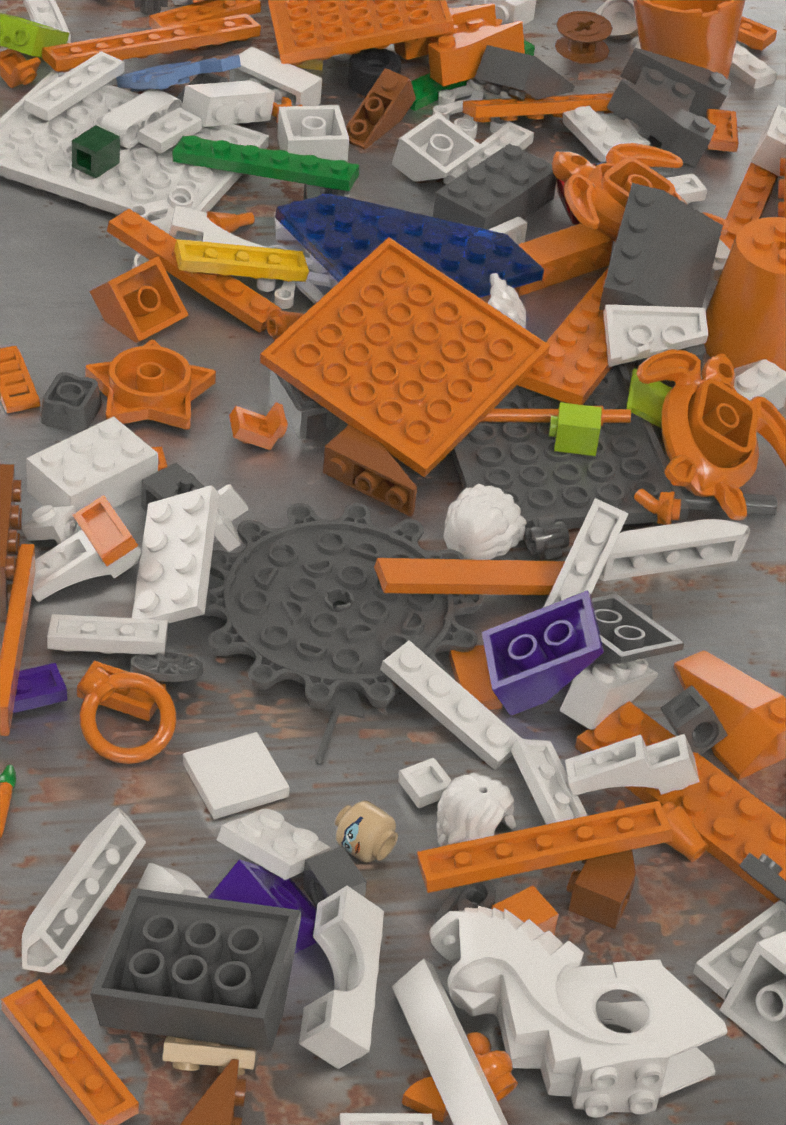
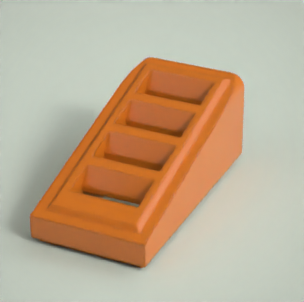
M17 346L0 348V401L7 414L40 407V399ZM25 393L24 395L10 397L11 395Z

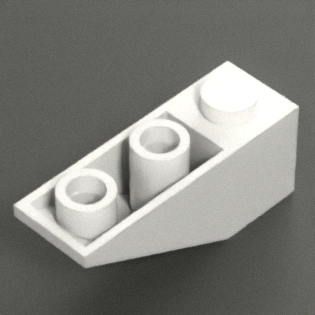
M644 659L621 664H596L586 667L573 679L560 712L588 729L593 730L612 712L628 701L632 702L657 678L658 673L647 667L648 662Z

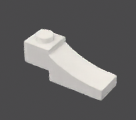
M175 206L169 235L176 240L268 248L223 230L207 218V212Z
M81 530L35 560V578L32 594L40 602L51 594L86 579L109 574L116 578L139 563L142 552L139 547H136L109 566H106Z
M685 734L646 746L642 736L638 735L565 760L568 785L573 796L600 789L629 786L657 788L662 795L674 790H682L689 785L700 782L695 757Z

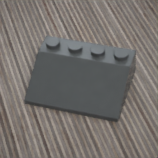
M632 183L603 287L599 310L604 311L605 305L614 304L702 308L723 225L664 190Z
M132 888L90 992L99 1025L271 1051L284 1013L301 921L300 910Z

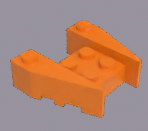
M494 3L450 8L454 32H449L445 36L419 38L413 43H394L395 52L406 60L429 54L430 77L442 86L474 78L487 45L525 54L523 22L517 21L496 26Z

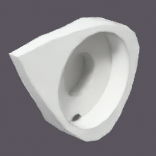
M607 0L594 12L610 21L613 29L608 38L618 40L632 39L639 36L633 0Z

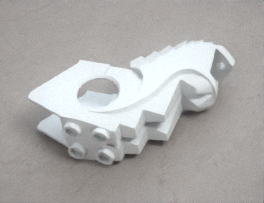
M478 906V908H465L463 911H449L430 928L429 933L432 945L445 959L451 962L452 969L447 983L450 999L455 1006L463 1009L472 1017L486 1013L495 1015L498 1018L505 1050L510 1055L513 1068L540 1069L548 1095L571 1096L574 1109L585 1110L588 1116L595 1118L603 1117L610 1112L646 1114L656 1111L659 1098L715 1075L716 1071L713 1061L700 1051L697 1046L726 1035L725 1021L664 968L661 959L613 962V965L581 966L584 952L573 943L567 941L563 944L550 931L543 932L530 919L523 922L506 909L502 912L496 908L489 909ZM616 989L632 992L643 1000L609 1003V1001L597 1002L600 996ZM604 1024L620 1025L631 1030L632 1033H618L608 1029Z

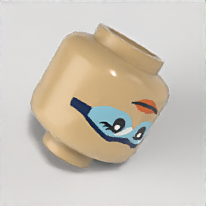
M364 800L353 806L347 805L336 817L335 825L338 827L336 841L340 847L343 846L347 852L362 862L381 861L389 855L396 845L398 834L395 832L396 823L394 818L372 802Z

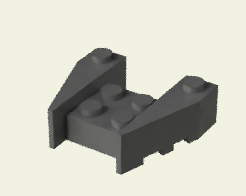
M635 47L620 77L622 79L607 108L622 120L628 118L641 127L639 132L646 138L652 135L663 143L661 149L677 155L683 162L696 167L710 143L716 125L710 123L705 118L707 109H720L728 95L732 81L726 79L721 73L712 72L706 68Z

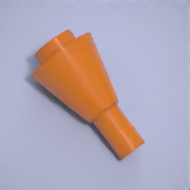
M207 211V218L229 233L234 232L239 227L251 225L255 222L252 212L236 215Z
M283 310L271 311L266 322L268 334L275 341L304 314Z

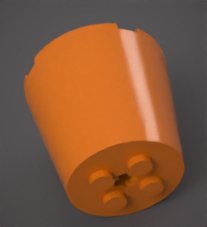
M633 0L641 49L706 68L712 72L721 73L726 79L728 78L745 0Z
M761 218L741 227L707 306L708 337L706 343H703L706 353L710 357L721 353L726 354L734 369L766 359L786 371V218Z

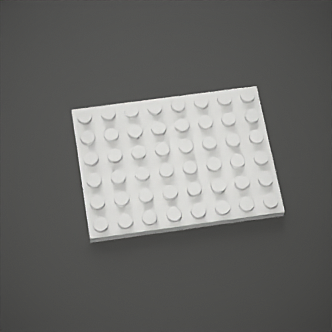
M54 69L0 118V176L30 185L36 189L57 194L63 198L84 203L90 207L114 213L117 216L130 209L132 204H146L165 199L166 193L175 186L189 188L196 199L195 210L207 212L211 210L243 174L173 162L172 151L175 146L163 153H159L142 143L130 149L120 145V163L98 178H93L73 168L72 140L95 125L101 127L102 120L106 114L140 94L105 84L50 121H46L25 111L24 100L67 73L58 72ZM235 124L202 126V130L194 134L202 139L225 140L232 144L255 145L262 149H266L269 146V135ZM167 212L149 215L147 220L151 222L163 219Z

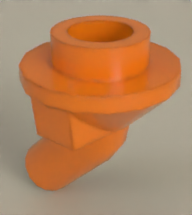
M639 489L635 493L634 500L649 512L657 514V523L669 525L672 524V520L679 521L681 499H675L674 491L660 492L659 500L644 489Z

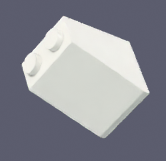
M786 931L756 943L720 1008L722 1013L785 1065Z

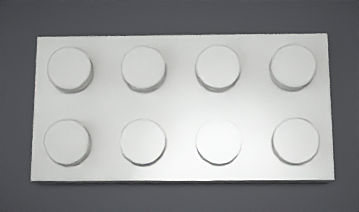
M212 485L148 503L132 618L168 620V624L205 614L219 493Z

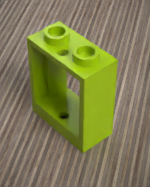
M0 13V46L42 58L43 47L67 44L69 32L18 16Z

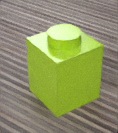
M560 402L558 416L551 415L549 436L555 437L554 451L596 456L601 429L602 407Z

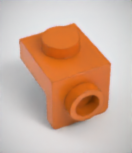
M6 49L0 52V76L10 88L21 84L27 85L36 78V72L41 61L38 57L26 60L20 52Z
M274 403L266 416L239 406H235L229 415L235 439L244 444H253L267 450H271L276 441L281 439L287 430L288 422L283 405L279 403Z

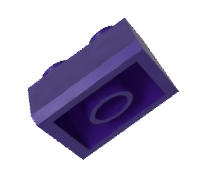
M239 859L208 896V898L300 910L301 921L294 954L317 943L313 938L317 909L291 878L284 880L262 866Z

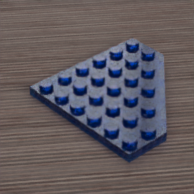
M332 193L276 207L275 218L338 283L388 237L479 298L491 295L490 275L497 273L499 278L505 280L507 286L512 288L537 282L543 278L544 268L504 233Z

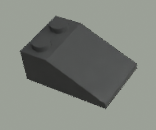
M489 45L486 46L475 76L476 80L484 84L483 89L496 95H500L501 91L507 92V95L511 98L523 101L525 97L538 100L573 92L575 88L572 83L536 56Z
M616 593L592 598L604 653L591 664H621L683 650V641Z

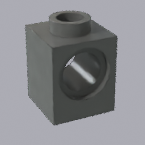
M692 685L660 708L676 735L685 734L692 752L702 755L728 736L709 703Z
M343 846L305 860L303 889L316 908L319 902L345 886H349L365 897L367 881Z

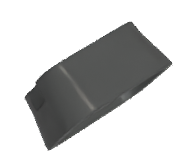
M68 372L56 375L43 396L39 416L41 423L49 427L75 433L88 429L102 406L98 382L95 379L78 377Z

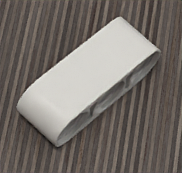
M149 89L106 114L102 120L101 128L120 136V145L130 149L140 143L138 142V131L175 109L182 108V101L160 89Z

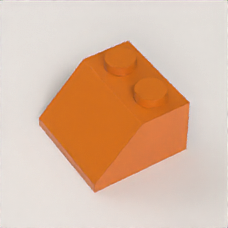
M159 256L89 291L104 321L135 343L189 316Z

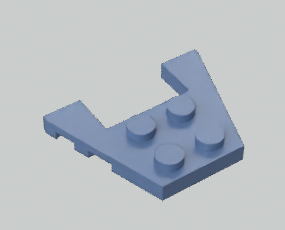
M232 55L218 60L217 58H210L193 63L187 61L164 64L119 75L116 77L119 88H130L131 92L148 89L162 90L169 88L171 85L190 82V76L231 70L241 67L239 55Z

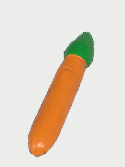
M11 764L7 765L0 775V839L4 832L12 791L16 785V771Z

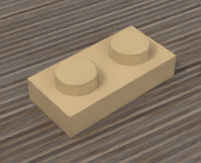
M167 1036L164 1042L162 1061L173 1062V1068L187 1071L199 1070L200 1064L218 1066V1072L221 1073L232 1059H238V1075L245 1074V1069H254L257 1049Z

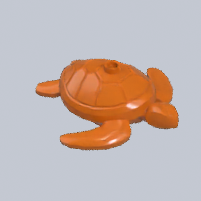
M636 143L618 144L610 148L606 156V163L597 166L576 153L556 152L554 154L552 162L553 174L561 181L566 182L564 185V196L572 214L582 225L590 229H598L606 236L614 239V242H616L632 183L664 190L686 203L675 191L674 185L668 179L650 168H681L683 166L682 159L669 151ZM703 212L704 215L723 225L721 235L727 234L729 227L727 220Z
M670 349L650 356L638 366L636 374L639 381L650 384L670 380L676 384L667 393L661 413L663 442L670 461L666 466L664 474L674 486H684L696 496L715 497L731 520H744L747 516V506L743 493L739 488L751 479L757 469L759 446L756 433L761 434L771 444L786 467L785 418L765 397L756 396L749 401L746 397L737 393L733 387L735 383L734 368L724 353L709 358L704 364L702 372L701 360L688 351Z

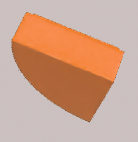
M432 1077L417 1081L403 1094L402 1105L419 1113L432 1114V1119L443 1123L448 1111Z

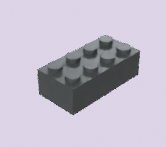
M509 143L435 192L432 224L466 240L516 217L526 219L554 199L556 177L553 174L552 164Z

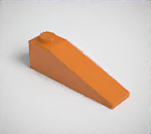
M705 650L674 663L673 668L683 690L692 685L709 703L727 732L728 736L715 744L711 749L714 755L738 780L786 759V698L782 694Z

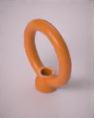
M99 667L92 671L79 685L78 690L85 696L80 709L82 734L89 746L103 758L120 764L141 763L158 755L170 742L176 727V710L171 696L156 680L134 672H121L109 676L102 667ZM122 688H134L145 692L156 702L160 711V725L154 737L144 745L134 748H123L111 744L101 735L96 724V711L99 704L105 702L115 690Z

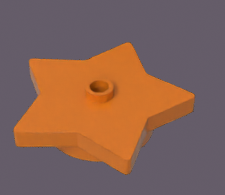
M149 340L143 346L127 349L110 362L88 364L85 366V377L95 379L98 382L99 391L108 398L106 420L114 416L122 424L149 419L188 430L191 426V401L216 383L215 370L190 365L181 354L161 347L155 340Z

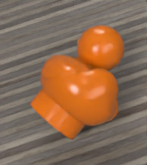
M471 1032L466 1036L497 1102H499L518 1085L517 1080L511 1074L513 1070L512 1060L505 1051H491V1043L484 1034Z

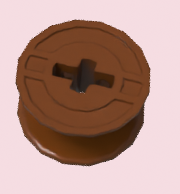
M573 11L562 15L558 19L556 26L559 33L563 36L556 41L555 48L560 55L579 63H597L608 57L610 50L603 40L611 35L613 27L604 16L588 11Z

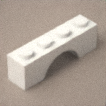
M345 886L317 904L313 938L321 946L330 962L334 976V990L304 1007L299 1039L300 1045L337 1069L361 1058L370 1050L380 947L383 936L384 911L349 886Z

